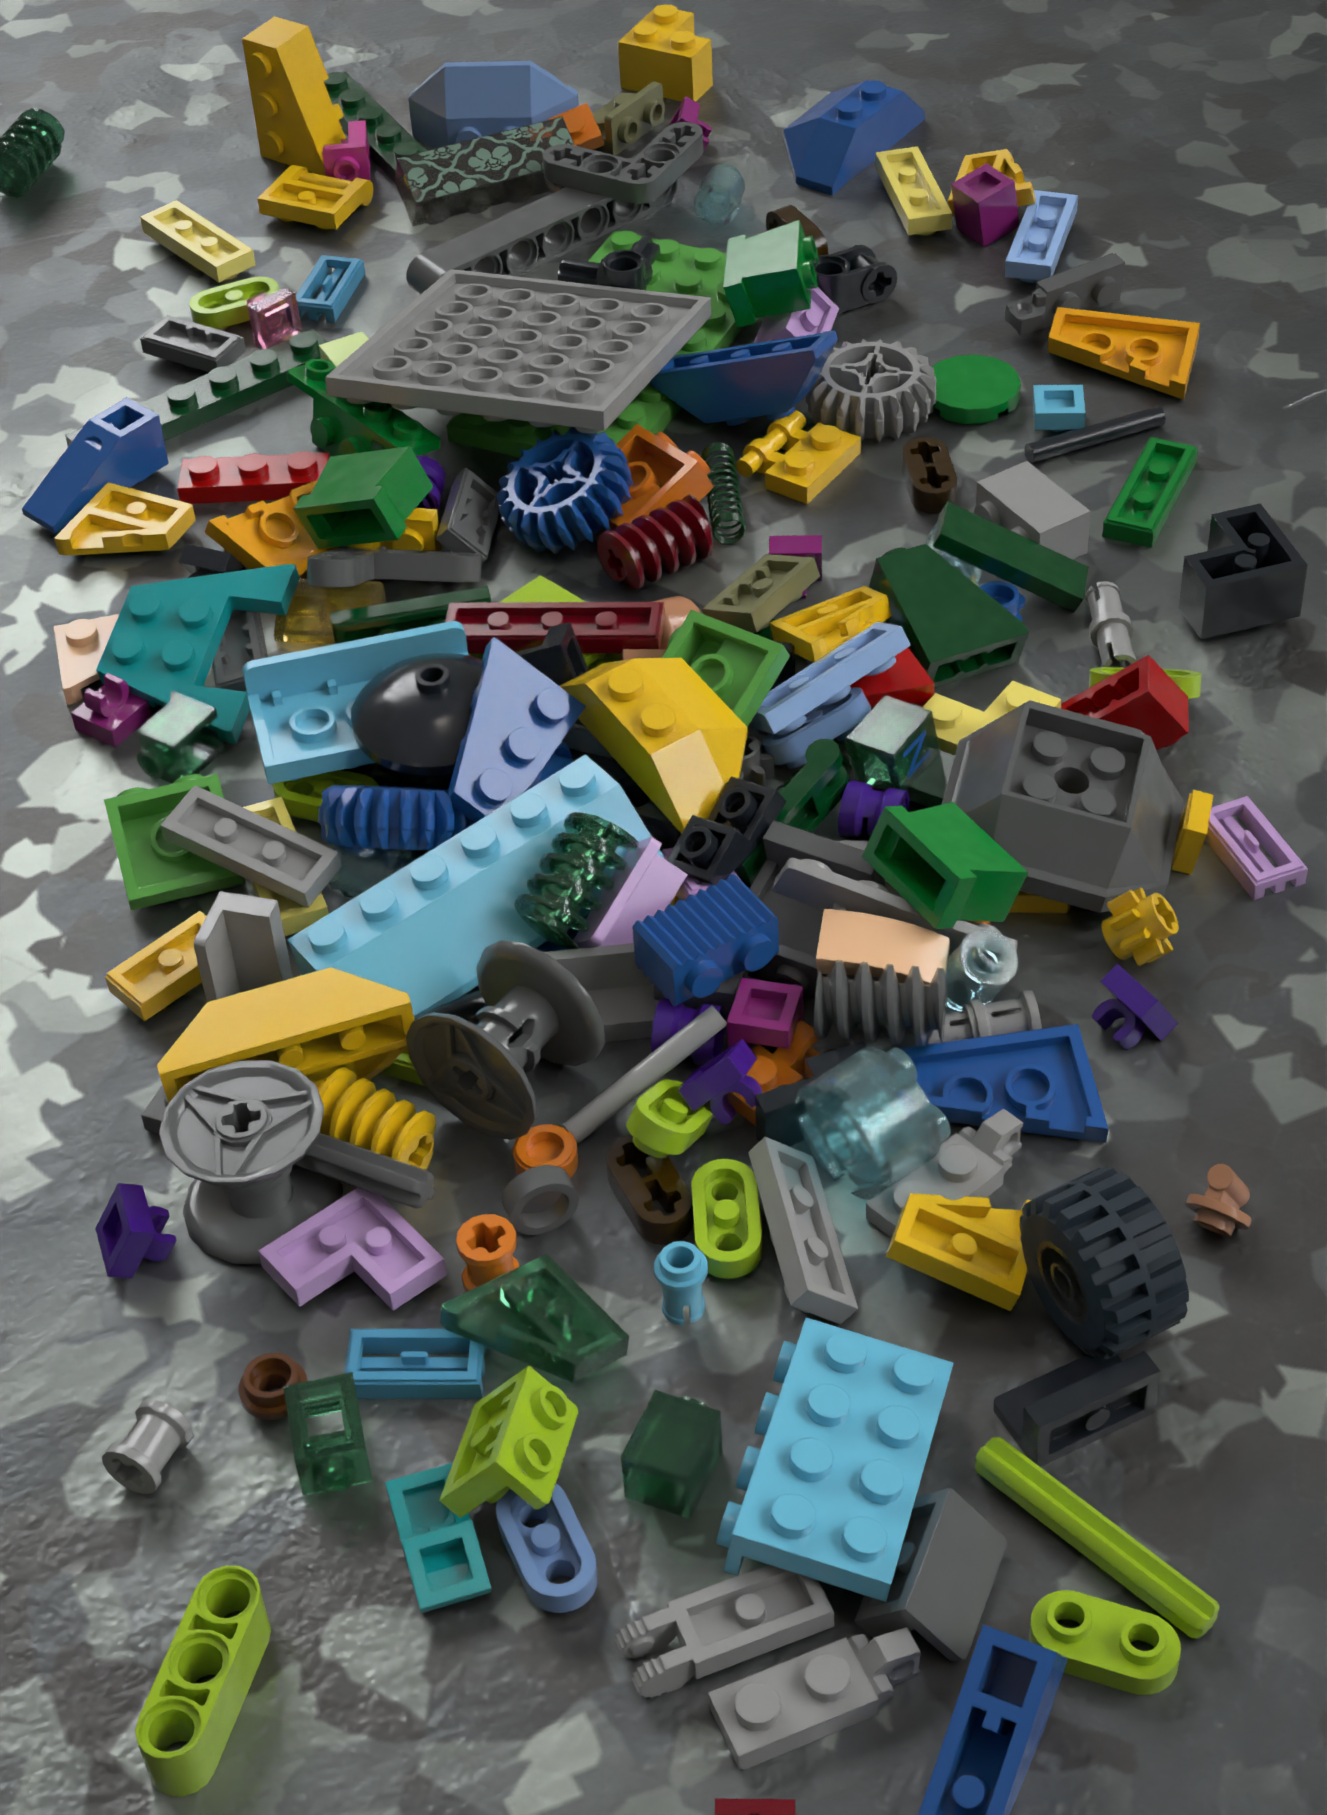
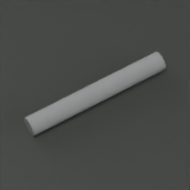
M711 1005L564 1122L563 1125L579 1144L727 1026L726 1021Z

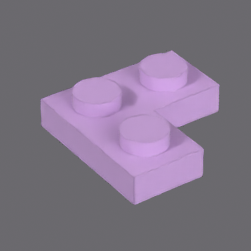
M359 1188L354 1189L258 1250L262 1268L299 1307L354 1271L393 1311L447 1276L444 1258L381 1196Z

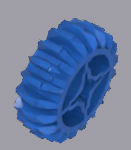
M570 427L565 434H560L557 430H554L551 437L544 441L537 438L536 445L530 450H520L521 458L519 461L507 464L509 474L499 479L501 490L496 495V498L499 502V511L502 514L501 519L508 530L524 546L529 545L538 553L548 548L554 554L558 553L564 545L575 550L579 541L588 539L593 542V534L600 529L610 530L608 521L611 518L623 515L621 504L627 503L631 499L628 490L633 484L631 472L627 465L628 460L622 450L617 448L614 441L605 432L582 433L577 431L576 427Z
M330 786L322 791V805L319 806L318 824H321V839L328 844L346 847L401 850H432L473 825L474 822L452 806L451 798L448 795L449 789L396 786Z

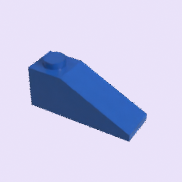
M983 1624L918 1815L1011 1814L1043 1735L1068 1660L1066 1657L1053 1650Z

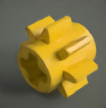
M1140 887L1134 891L1129 890L1107 902V906L1113 915L1102 921V933L1107 945L1119 959L1126 960L1134 956L1137 965L1141 966L1173 951V947L1167 938L1178 932L1179 925L1171 905L1161 894L1153 893L1146 897L1143 888Z

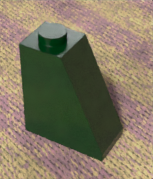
M927 544L909 549L895 548L876 558L869 588L887 595L892 616L885 620V622L902 626L911 644L908 648L935 683L934 688L1019 662L1029 635L1025 624Z

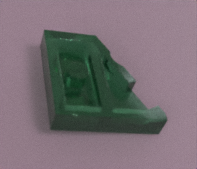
M548 1254L441 1305L440 1324L446 1330L571 1383L627 1355L630 1336Z

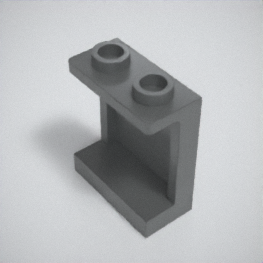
M773 820L763 837L767 860L750 890L778 918L779 953L774 955L771 961L757 971H748V977L752 976L763 981L803 986V996L815 999L818 977L815 954L818 947L824 910L775 893L773 886L776 877L789 858H797L799 860L812 859L822 862L834 873L856 881L867 880L876 882L886 888L885 879L862 858L864 850ZM822 974V977H829L830 974Z

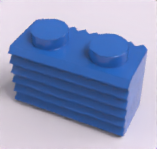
M730 874L727 880L720 879L716 886L710 884L706 891L699 889L695 896L689 894L685 901L679 899L675 906L668 904L664 911L658 909L654 916L647 915L644 921L637 920L632 926L636 965L638 969L643 970L645 977L649 976L652 984H656L658 991L663 992L665 999L669 998L672 1006H676L694 996L698 998L706 997L712 994L720 986L721 982L745 970L757 971L766 966L773 956L779 953L778 918L733 874Z

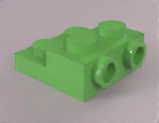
M690 610L681 627H678L672 633L668 641L667 650L662 658H682L748 727L790 655L785 646Z
M217 773L208 776L199 774L186 775L177 779L173 784L151 789L142 787L130 788L119 793L117 797L104 799L131 911L245 884L244 877L164 840L160 825L194 785L224 798Z

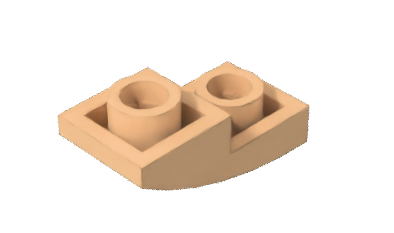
M824 909L816 954L817 972L821 970L822 974H830L835 961L843 960L847 975L855 976L861 962H868L872 977H881L886 964H893L898 983H904L911 967L918 966L924 985H930L937 968H944L945 974L947 972L950 939L932 930L892 918L846 910Z

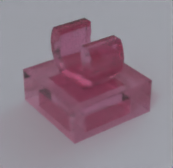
M283 287L269 295L261 292L246 300L255 346L257 348H270L289 340L297 333L303 332L296 294L293 291Z

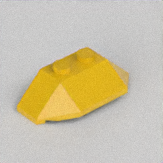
M633 658L603 663L560 685L562 689L586 706L578 719L681 834L692 815L708 819L731 776L740 778L748 727L682 658Z
M330 967L207 1002L157 1064L168 1104L182 1086L209 1069L236 1061L271 1060L298 1069L314 1084L317 1081L326 1080L335 1070L343 1067L353 1071L356 1080L361 1078L370 1080L389 1067L402 1052L408 1053L406 1035L411 1023L415 1020L408 993Z

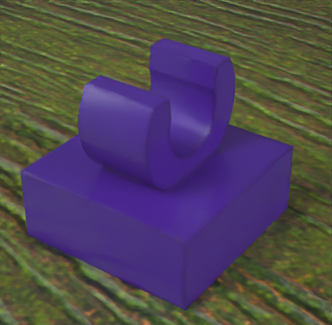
M1116 964L1100 981L1116 999H1108L1099 1004L1094 1010L1092 1018L1104 1030H1107L1115 1020L1125 1018L1124 1025L1113 1035V1038L1125 1050L1134 1047L1140 1041L1144 1032V1026L1162 1041L1179 1024L1165 1007L1120 965Z
M742 1038L694 1070L678 1091L693 1111L711 1100L710 1106L713 1115L719 1122L726 1125L737 1114L734 1107L728 1101L727 1093L737 1092L741 1094L751 1108L755 1106V1095L762 1093L759 1083L754 1078L746 1075L757 1058Z
M118 1183L95 1228L107 1277L133 1278L143 1257L153 1261L166 1260L177 1241L175 1235L161 1234L170 1217L169 1211L157 1206H148L143 1185Z

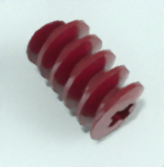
M688 494L683 500L672 501L666 505V508L659 507L651 511L648 516L641 515L635 518L631 524L623 523L616 527L614 531H605L600 534L597 540L598 556L603 569L613 581L619 583L624 580L631 589L638 590L644 586V577L650 582H655L661 578L662 570L670 575L678 571L679 562L681 565L688 567L695 563L696 555L702 559L712 555L713 543L707 514L700 502L691 494Z

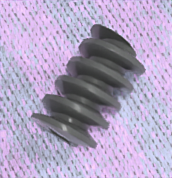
M836 960L829 977H822L821 970L818 972L814 1006V1035L817 1039L826 1038L833 1022H836L842 1041H850L858 1024H861L867 1043H875L883 1026H886L893 1045L902 1044L909 1028L913 1030L918 1047H926L934 1030H938L941 1044H943L947 1007V977L944 968H937L930 985H924L918 966H912L905 982L898 983L893 964H886L879 981H873L868 962H861L854 979H848L843 960Z

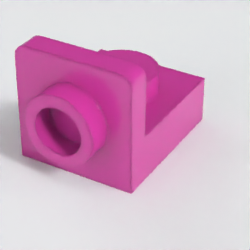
M366 120L348 122V139H341V144L323 146L322 154L326 176L353 181L355 178L371 180V158Z

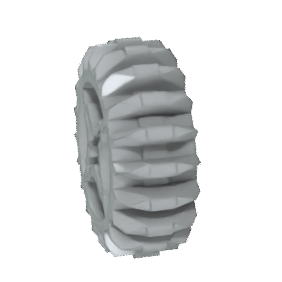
M862 338L861 342L856 344L845 341L840 349H832L811 391L805 396V403L808 404V412L812 414L813 423L817 424L819 422L835 426L839 430L861 437V442L865 438H874L880 443L883 437L888 436L899 439L901 432L914 433L917 425L927 423L928 414L933 412V406L936 403L934 368L929 366L928 357L918 355L917 349L913 347L903 349L899 341L892 344L883 343L882 338L877 342H867Z

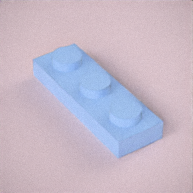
M1034 190L1036 202L1035 204L1028 205L1005 261V277L1018 278L1027 283H1037L1053 276L1077 213L1078 195Z
M876 622L769 691L752 719L751 727L777 735L789 733L800 727L806 721L805 714L820 704L830 705L846 697L851 691L850 685L863 676H874L892 667L896 663L895 656L911 646L902 626Z

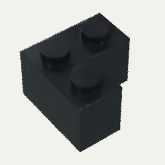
M1261 503L1211 514L1207 551L1184 556L1179 609L1200 639L1221 636L1226 633L1299 617L1301 615L1308 565Z

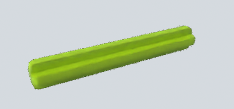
M993 1437L985 1446L980 1448L975 1457V1469L978 1474L1191 1638L1199 1639L1213 1626L1218 1617L1219 1604L1211 1596L1003 1438Z

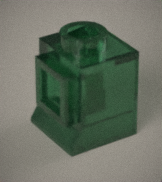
M172 691L169 703L137 731L141 751L137 753L136 757L141 769L152 778H160L171 784L183 776L199 774L225 750L222 741L199 732L204 726H208L218 717L216 708Z
M353 1372L283 1386L294 1460L303 1496L318 1492H340L352 1485L373 1481ZM341 1411L344 1430L309 1436L307 1418Z

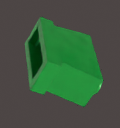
M800 220L749 238L744 234L728 239L723 288L737 327L756 323V318L811 309V290L818 287L814 265L819 263V257L813 236L805 237Z
M410 446L332 456L325 465L311 494L303 495L293 510L318 549L398 540L407 527L404 521L431 491L433 485Z
M954 802L913 812H908L902 805L884 807L862 854V858L935 929L953 928L957 920L1004 922L1029 873Z

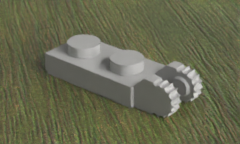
M768 1564L667 1602V1608L646 1615L638 1621L633 1620L632 1623L626 1624L624 1628L619 1629L620 1632L616 1634L615 1642L622 1658L626 1657L627 1660L633 1658L635 1660L638 1657L643 1658L646 1654L651 1655L664 1650L677 1637L681 1645L680 1648L659 1655L657 1659H651L646 1663L643 1662V1665L637 1667V1671L633 1673L634 1677L631 1678L639 1696L653 1698L657 1695L661 1696L664 1692L669 1693L680 1689L693 1676L697 1680L834 1627V1611L818 1580Z

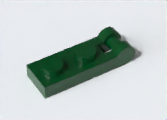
M819 739L811 743L805 754L807 763L786 787L777 790L787 802L775 821L812 833L842 799L849 778L845 767L842 766L843 759L838 744L830 739ZM763 839L741 865L734 870L749 889L767 860Z

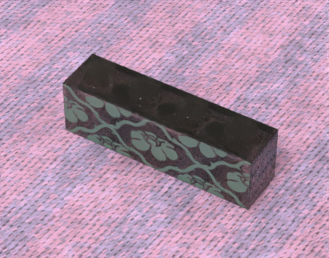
M562 116L400 157L397 160L395 184L412 226L426 223L436 225L444 222L449 217L464 213L478 214L491 206L507 202L513 204L521 203L531 196L549 191L554 193L565 188V186L548 182L544 178L542 154L551 146L560 144L574 145V142Z

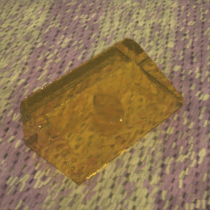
M300 579L286 616L276 614L274 640L278 642L334 644L329 613L386 603L384 585L378 581H366L350 587H321L307 585V579Z

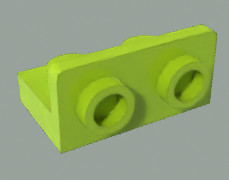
M531 1366L524 1368L474 1404L439 1501L459 1518L485 1501L490 1504L497 1502L509 1489L513 1490L536 1510L548 1504L551 1500L578 1415L577 1406L567 1398L562 1390L550 1384Z

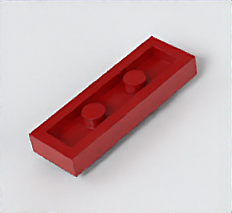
M300 451L283 455L252 453L238 457L214 458L212 456H198L194 459H182L177 485L179 501L189 504L279 500L289 496L291 490L317 481L330 458L329 452L311 453Z

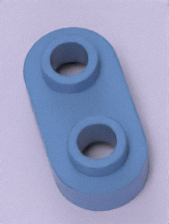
M854 687L840 701L830 705L820 704L805 714L806 721L797 729L783 735L769 733L764 738L762 744L766 752L774 756V765L786 764L788 768H796L807 763L805 757L806 750L814 741L819 739L832 740L834 738L844 740L861 732L867 725L865 719L872 712V708L862 689Z
M555 1484L550 1502L536 1510L513 1490L509 1489L497 1501L496 1505L499 1533L527 1595L535 1605L549 1612L563 1613L580 1608L590 1600L597 1588L596 1558L564 1490L558 1484ZM534 1519L545 1521V1523L535 1528L524 1526L525 1523ZM558 1576L572 1578V1580L562 1584L550 1583L551 1580Z

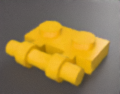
M795 410L789 416L772 422L767 429V435L762 439H754L743 450V457L736 463V469L740 475L747 478L756 471L765 474V489L808 504L861 454V437L839 430L835 426L819 422L809 432L803 431L801 429L806 425V418L801 412ZM779 449H783L787 452L785 454H781L777 451Z

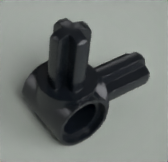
M642 236L639 241L633 244L630 250L623 249L611 252L600 263L564 258L559 265L558 281L647 290L653 275L651 266L660 254V246L653 243L651 236Z

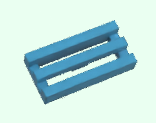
M320 256L290 303L292 318L301 319L303 314L308 312L309 320L318 321L321 315L325 314L326 322L335 323L365 275L364 261L356 258ZM331 267L335 268L332 275H329V273L331 272ZM321 286H323V289L318 295L317 299L314 300L315 295L317 294Z
M350 1329L342 1384L345 1399H482V1376L485 1374L484 1354L487 1353L486 1330ZM362 1354H400L401 1357H362ZM428 1354H469V1356L428 1357Z

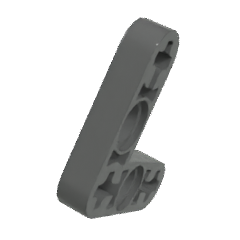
M690 122L671 124L659 133L632 160L574 145L560 144L551 146L542 154L544 178L553 184L628 203H649L659 198L703 154V131L699 125Z
M337 548L308 557L307 585L350 587L372 579L481 581V554Z

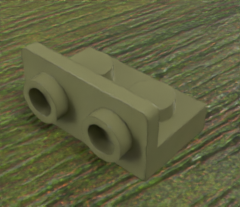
M653 81L636 94L622 92L596 112H593V117L605 145L594 150L616 156L662 123L665 113L662 84Z
M765 554L702 608L703 613L751 633L759 632L767 628L771 619L788 604L800 599L803 591L820 577L815 559L812 557Z

